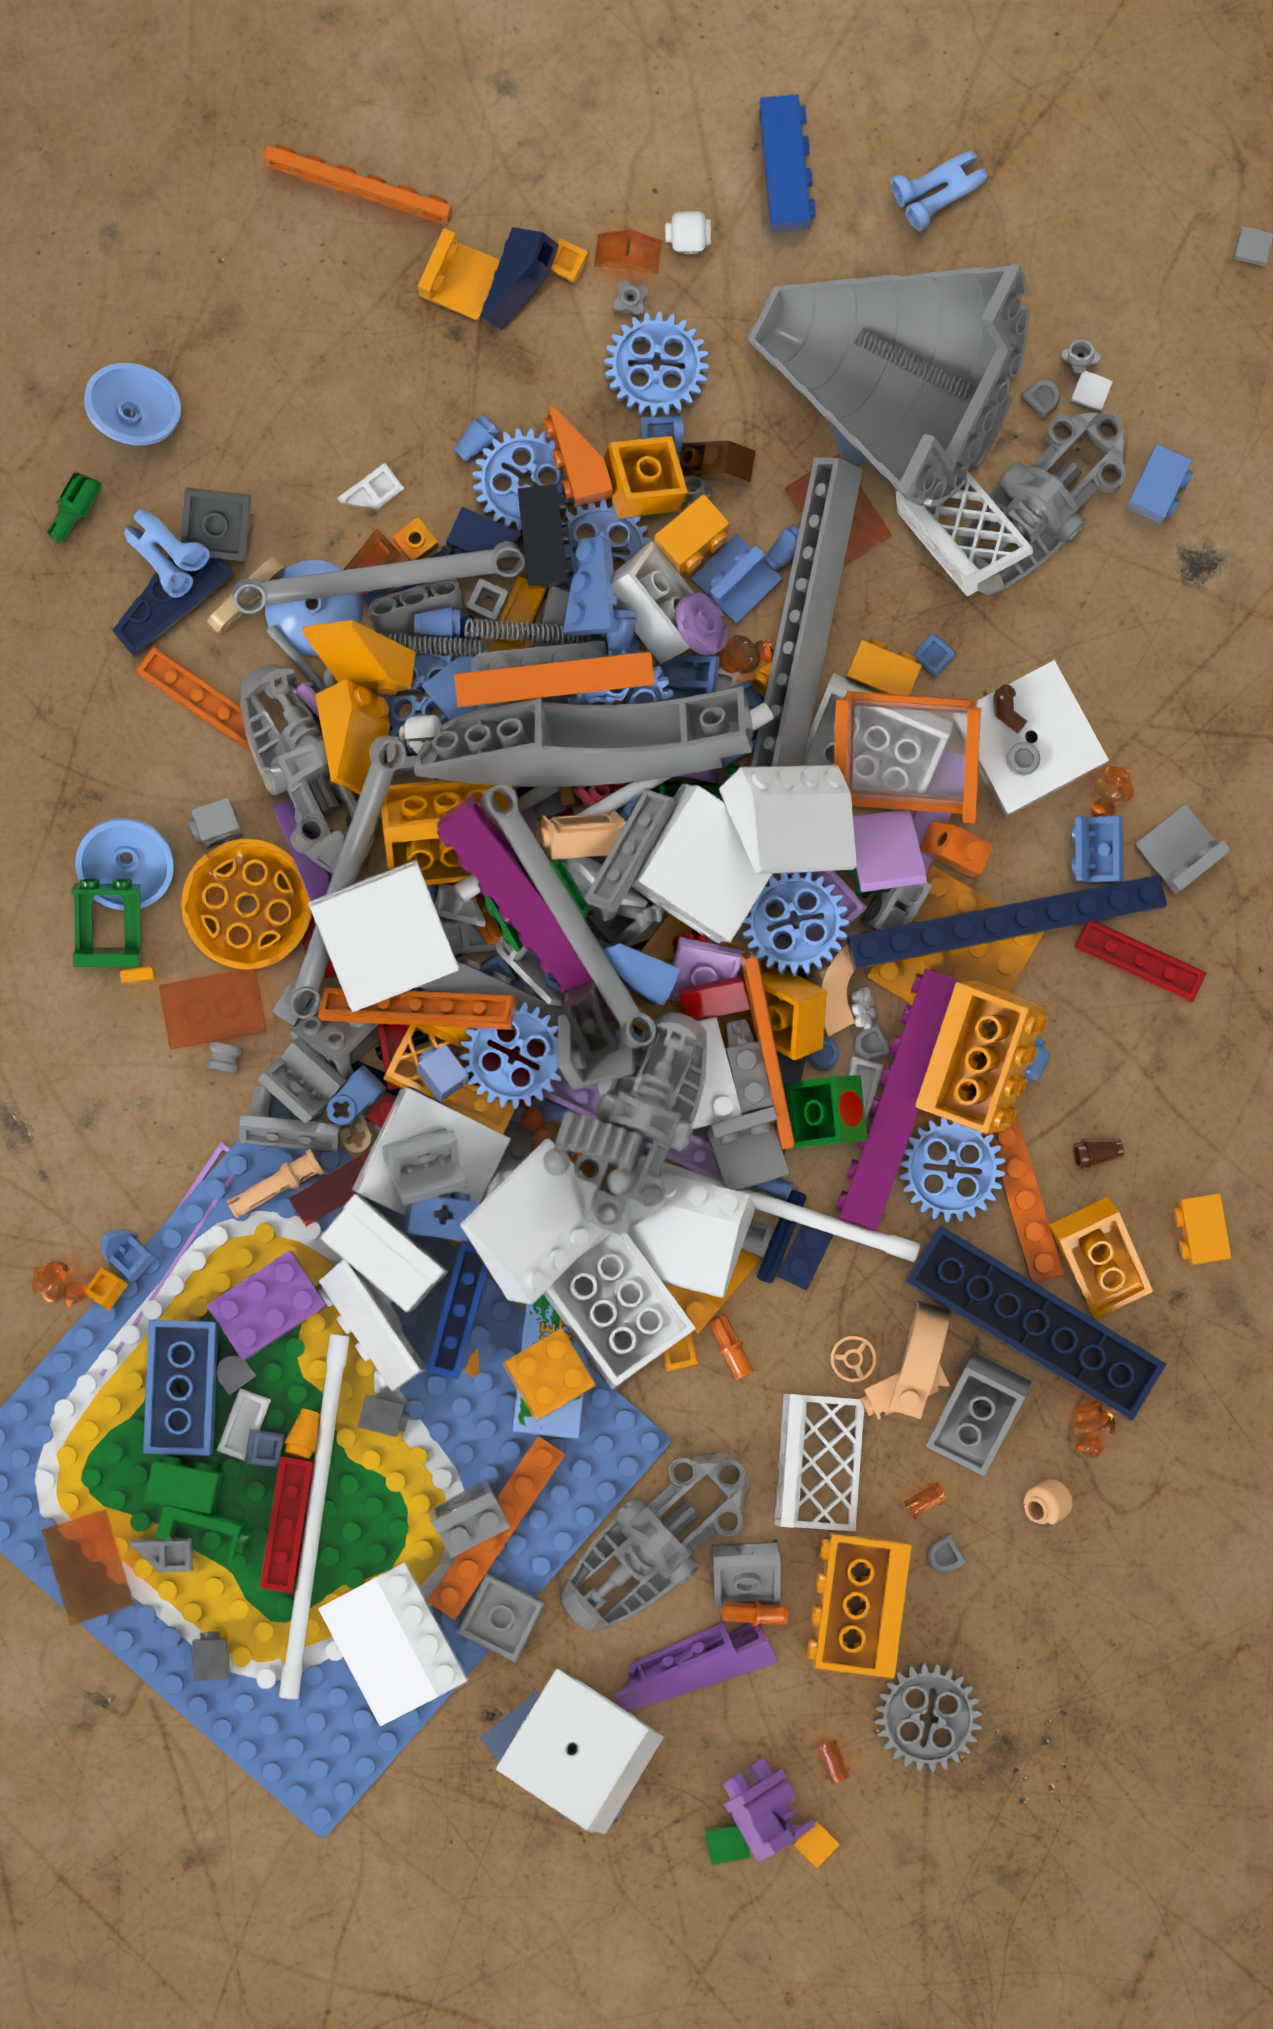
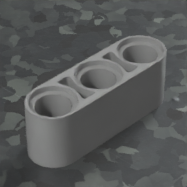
M457 579L425 583L380 597L370 603L368 610L376 632H381L383 635L387 633L388 636L390 633L393 636L395 633L398 636L400 634L404 636L405 634L414 633V614L452 607V610H460V617H462L466 612V605Z

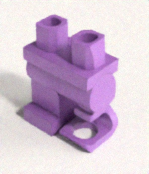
M764 1758L745 1768L754 1784L751 1787L742 1772L723 1783L731 1798L724 1806L729 1813L732 1812L734 1821L757 1862L776 1854L815 1827L813 1820L807 1821L802 1826L789 1822L790 1818L796 1814L789 1807L795 1797L793 1788L784 1779L787 1776L782 1768L773 1772Z

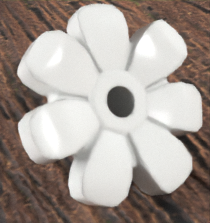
M861 987L858 991H853L851 997L854 1003H848L852 1016L856 1017V1026L864 1027V1029H870L873 1025L872 1020L877 1019V1009L871 1008L875 1003L868 987Z

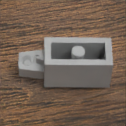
M746 1019L727 1023L728 1048L725 1051L741 1113L746 1114L772 1107L773 1101L759 1041H754Z

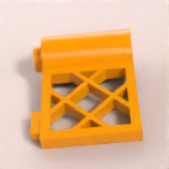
M410 1025L384 1078L438 1102L419 1075L405 1078L395 1073L398 1064L413 1058L417 1070L419 1063L417 1057L421 1056L431 1047L439 1049L445 1044L447 1047L452 1046L462 1051V1054H466L469 1049L460 1044L463 1041H471L472 1037L465 1030H476L477 1028ZM415 1030L428 1035L432 1046L415 1051L411 1041ZM435 1039H437V1040H439V1041H441V1042H443V1043L437 1044V1042H436ZM408 1046L410 1053L403 1055ZM459 1059L458 1062L464 1067L467 1060ZM420 1080L422 1085L416 1083L415 1081ZM459 1090L444 1099L440 1104L445 1105L447 1100L453 1103Z

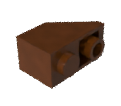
M732 441L683 443L680 466L685 477L694 475L704 480L722 483L751 482L756 451Z

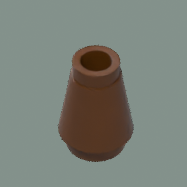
M1120 1138L1081 1139L1079 1143L1073 1145L1074 1160L1078 1169L1092 1170L1118 1158H1123V1143Z

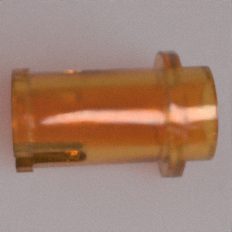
M931 1482L928 1483V1488L903 1501L914 1520L938 1504L943 1506V1501L948 1499L938 1482L933 1485Z
M836 1739L816 1747L828 1774L825 1778H829L831 1784L850 1777L848 1774L850 1768L844 1764Z

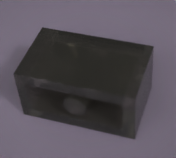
M591 979L564 990L561 1006L587 1061L589 1062L617 1051L621 1037L603 996L594 981Z

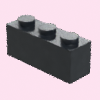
M557 484L518 488L528 589L567 586V577H572L573 567L571 557H565L564 545L570 544L568 525H561L560 512H566L564 492L558 493Z

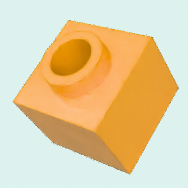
M419 517L392 536L395 544L409 561L420 558L424 559L439 547L438 541ZM411 535H420L421 541L418 544H412L409 541Z

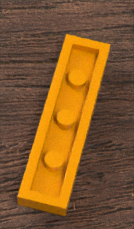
M413 1058L400 1062L395 1073L405 1078L418 1075ZM383 1078V1080L388 1081L402 1089H405V1087L397 1083H394L386 1078ZM420 1080L415 1081L416 1083L422 1085ZM468 1083L460 1088L453 1103L448 1100L446 1101L444 1106L501 1134H504L515 1111L509 1100H507L504 1107H500L499 1097H495L491 1103H488L487 1097L489 1092L485 1091L477 1095L476 1091L479 1086L474 1084L468 1085Z

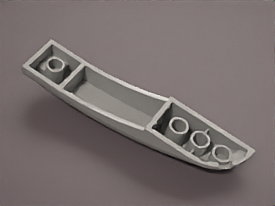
M743 686L681 699L638 704L576 705L542 702L541 698L472 711L446 722L440 726L441 732L431 742L426 740L420 748L414 764V773L416 776L441 780L526 787L594 786L667 778L723 767L722 758L752 752L751 737H754L752 719Z

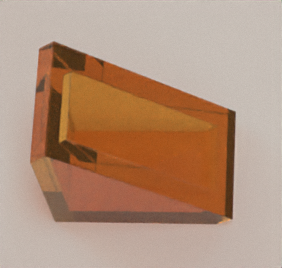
M632 229L600 233L597 237L594 267L658 274L662 241Z
M377 529L343 570L401 562L402 559L400 552Z

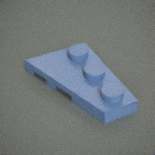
M603 536L578 539L563 633L570 636L620 632L619 621L614 619L613 607L617 606L616 594L611 591V579L614 576L611 540Z

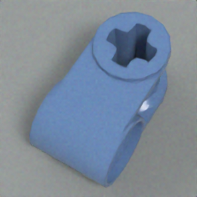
M362 1065L329 1101L326 1109L327 1116L332 1122L339 1124V1126H349L384 1094L387 1087L367 1067ZM339 1103L343 1106L349 1103L350 1106L347 1111L350 1115L347 1118L343 1116L338 1117V1119L336 1118L338 1114L336 1106Z

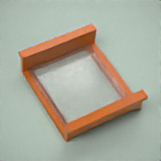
M847 691L844 699L837 698L834 765L839 766L851 792L852 806L963 814L962 823L976 824L981 708H977L978 699Z

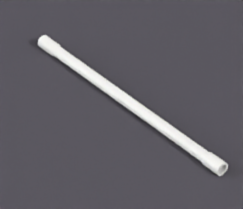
M765 702L750 710L753 731L774 719L771 710ZM672 777L631 782L577 815L610 814L628 804L633 798L642 795L645 789L652 790ZM474 874L454 885L463 902L481 893L478 886L479 880Z
M641 1156L638 1166H644L647 1156ZM666 1162L663 1163L661 1172L725 1188L721 1180ZM746 1188L738 1190L739 1192L750 1194L754 1208L883 1250L887 1254L911 1262H915L920 1243L895 1235H887Z
M330 1334L326 1359L327 1371L286 1660L282 1670L279 1697L299 1699L304 1644L343 1369L346 1365L350 1336Z

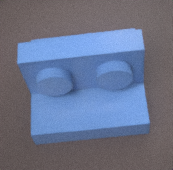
M736 533L691 577L690 581L704 594L712 598L721 608L722 612L737 626L782 581V578L764 561L765 554L757 546L752 549Z

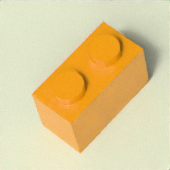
M869 639L868 642L862 640L846 678L881 693L910 695L922 666L916 663L917 658L902 651H899L898 655L886 650L887 645L874 639Z
M1220 1193L1178 1200V1207L1174 1208L1173 1211L1176 1226L1182 1227L1184 1240H1179L1182 1259H1187L1188 1265L1232 1258Z

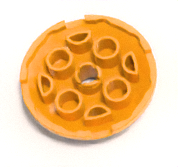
M237 839L216 847L197 861L183 887L181 900L182 917L191 939L207 957L230 968L244 970L259 969L281 961L300 944L308 930L312 917L308 904L310 899L294 858L282 848L262 840ZM246 897L254 898L257 902L255 910L246 914L241 912L239 909L241 900Z

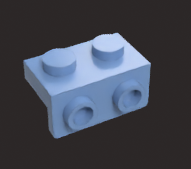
M1076 816L1075 824L1071 830L1076 855L1072 859V872L1076 876V881L1085 884L1124 882L1123 817L1088 818Z

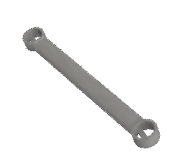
M504 541L496 545L494 549L284 579L260 582L255 578L247 577L235 584L233 588V601L239 611L253 614L260 611L266 605L493 573H498L503 577H513L518 575L524 568L525 558L522 548L517 543ZM505 557L520 558L518 563L510 568H503L496 563V561ZM249 593L262 595L260 600L253 604H245L238 599L240 596Z
M389 735L378 737L370 746L369 756L372 762L327 894L356 883L394 770L398 769L405 761V747L400 741ZM389 743H395V757L389 763L384 764V754ZM317 924L296 984L287 990L284 999L286 1008L300 1019L312 1017L320 1008L321 999L318 991L330 959ZM304 991H311L312 998L310 1004L305 1009L299 1010L302 993Z
M501 784L488 789L481 799L483 812L490 819L497 821L620 1024L619 1035L621 1040L630 1048H640L650 1044L656 1035L654 1021L648 1015L640 1012L565 886L549 864L548 858L517 809L518 798L516 793L509 786ZM494 791L500 792L506 797L508 801L507 812L501 810L497 805L493 795ZM633 1019L640 1021L644 1025L646 1030L644 1040L635 1033L631 1024Z

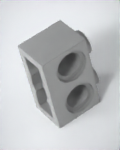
M229 797L191 810L194 819L188 820L194 839L197 840V843L203 842L207 849L244 836L236 810Z
M926 882L924 884L877 890L860 922L875 931L911 924L932 885Z

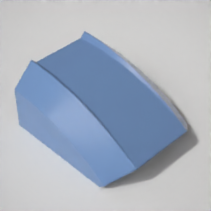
M607 943L601 946L626 988L655 1005L657 1003L662 1006L672 992L681 969L621 943Z

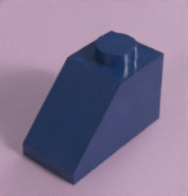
M462 507L446 544L447 548L451 549L450 554L454 555L494 549L496 545L504 541H512L520 545L522 534Z

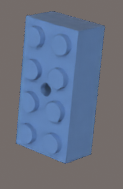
M149 1320L143 1453L213 1455L218 1322ZM180 1381H185L189 1385V1390L185 1394H180L177 1391V1384Z

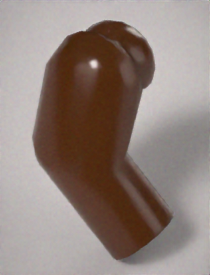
M1005 684L994 693V714L997 719L1018 734L1027 723V720L1014 711L1013 697L1016 696V691L1012 686Z

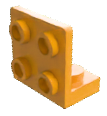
M443 228L417 286L419 296L471 319L479 320L500 260L457 242L456 233Z

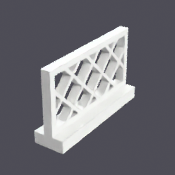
M968 471L965 490H959L950 497L962 499L960 508L945 507L943 502L935 506H927L921 503L920 506L906 500L899 491L895 492L897 513L966 596L978 591L979 582L1033 554L1032 546ZM967 500L981 502L983 504L982 511L965 509ZM939 516L957 517L955 525L940 524L938 522ZM962 518L979 520L977 529L960 527ZM984 522H998L1001 525L1000 532L982 530ZM957 536L974 538L972 547L958 545L956 543ZM979 540L997 541L995 550L977 548ZM1002 542L1016 543L1020 547L1012 553L1000 551ZM975 557L992 559L991 564L980 570L973 564Z
M783 1393L774 1517L775 1526L856 1532L864 1406L861 1399ZM807 1402L819 1403L827 1413L814 1425L806 1417ZM825 1403L837 1405L830 1410ZM843 1405H856L855 1420L845 1427L836 1417L835 1413ZM831 1417L842 1431L828 1443L817 1429ZM805 1423L810 1428L807 1432H805ZM853 1427H854V1437H853V1436L851 1435V1433L849 1432ZM814 1433L824 1447L811 1458L803 1447L804 1440ZM846 1435L853 1444V1451L846 1459L842 1460L832 1446ZM829 1451L838 1461L839 1465L828 1475H825L815 1461L825 1452ZM803 1457H804L808 1462H806V1463L802 1466V1461H803ZM852 1460V1465L850 1469L847 1466V1464ZM812 1466L822 1480L808 1491L801 1483V1475L807 1468ZM843 1468L849 1474L851 1480L850 1486L840 1493L830 1479ZM826 1483L837 1497L823 1509L812 1495ZM800 1489H801V1490L803 1491V1493L805 1494L801 1499H800ZM848 1494H849V1503H848V1501L844 1498V1497L847 1496ZM809 1499L820 1513L811 1521H798L799 1507ZM840 1501L848 1509L847 1524L835 1523L828 1515V1512ZM824 1516L829 1523L818 1521Z

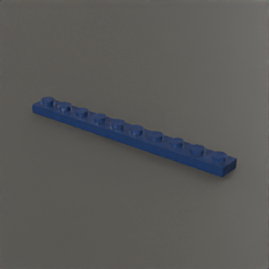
M1160 875L852 935L847 937V944L853 970L1163 909L1167 907L1161 877Z

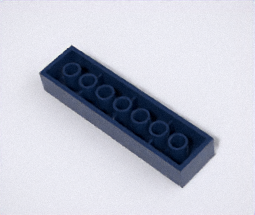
M941 1225L937 1226L904 1281L905 1284L1127 1420L1133 1421L1167 1365Z

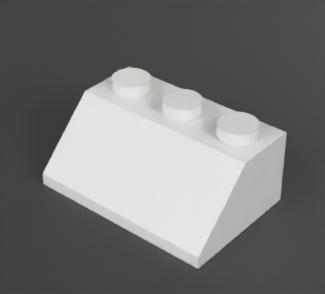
M652 541L614 572V576L611 579V591L616 594L617 606L615 608L634 610V618H637L634 632L645 644L647 650L651 651V654L662 664L689 649L688 644L683 640L678 630L675 612L680 599L695 593L655 542Z

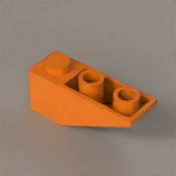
M554 406L549 407L547 418L543 419L547 437H553L556 449L552 450L555 466L557 469L562 468L565 479L561 480V486L565 499L570 498L574 508L611 498L613 488L604 458Z

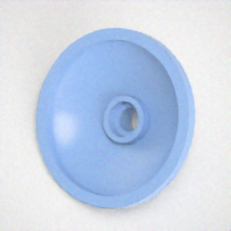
M116 363L98 370L90 378L84 393V407L94 426L109 438L124 444L141 446L164 440L175 430L181 414L180 399L173 385L157 371L139 364Z
M306 560L287 567L274 580L340 571L343 569L327 561ZM360 592L316 598L318 607L314 610L306 607L307 602L311 599L266 605V620L269 628L274 625L300 655L319 657L303 635V626L348 620L360 623L363 610Z
M115 818L97 824L85 834L77 849L75 869L79 882L81 879L95 878L99 879L100 884H113L112 880L124 878L131 879L132 884H141L142 909L159 900L167 891L173 877L174 858L168 842L155 828L139 820ZM129 852L133 857L126 859L121 854ZM95 895L93 898L108 908L124 911V903L120 895Z

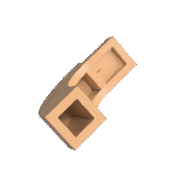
M868 930V931L861 932V933H859V934L867 933V932H872V931H871V930ZM837 940V943L842 947V951L831 950L833 962L831 963L823 958L821 960L822 970H819L814 964L811 965L810 975H807L806 980L827 990L824 1036L827 1037L855 1023L847 1001L848 982L855 971L853 970L847 940Z
M918 1301L909 1329L905 1356L889 1410L921 1419L942 1354L949 1324L950 1310Z

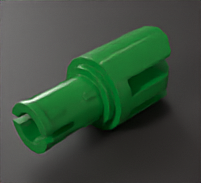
M75 471L56 502L59 511L45 534L53 540L64 544L76 521L86 518L102 490L101 482Z

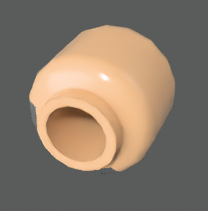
M1047 1479L1030 1488L1025 1494L1023 1501L1024 1510L1028 1518L1040 1527H1050L1065 1519L1073 1506L1072 1496L1068 1488L1063 1483L1053 1479Z

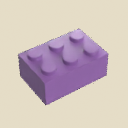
M291 1250L206 1305L243 1361L248 1360L328 1307Z

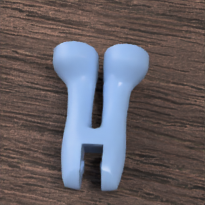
M972 150L947 160L917 179L909 180L904 175H897L890 179V185L901 208L907 206L905 209L906 217L917 231L921 232L930 225L931 216L954 200L972 192L987 180L988 176L985 168L979 169L968 176L965 175L963 169L969 167L978 159ZM945 182L948 183V186L920 202L912 203L936 186Z
M138 509L133 518L145 529V532L143 533L132 526H126L124 536L127 542L159 574L161 585L172 598L183 596L190 590L193 584V578L186 571H196L202 568L210 557L209 550L198 542L182 543L158 517L145 509ZM159 544L174 560L177 566H175V564L172 561H170L160 552L158 548Z

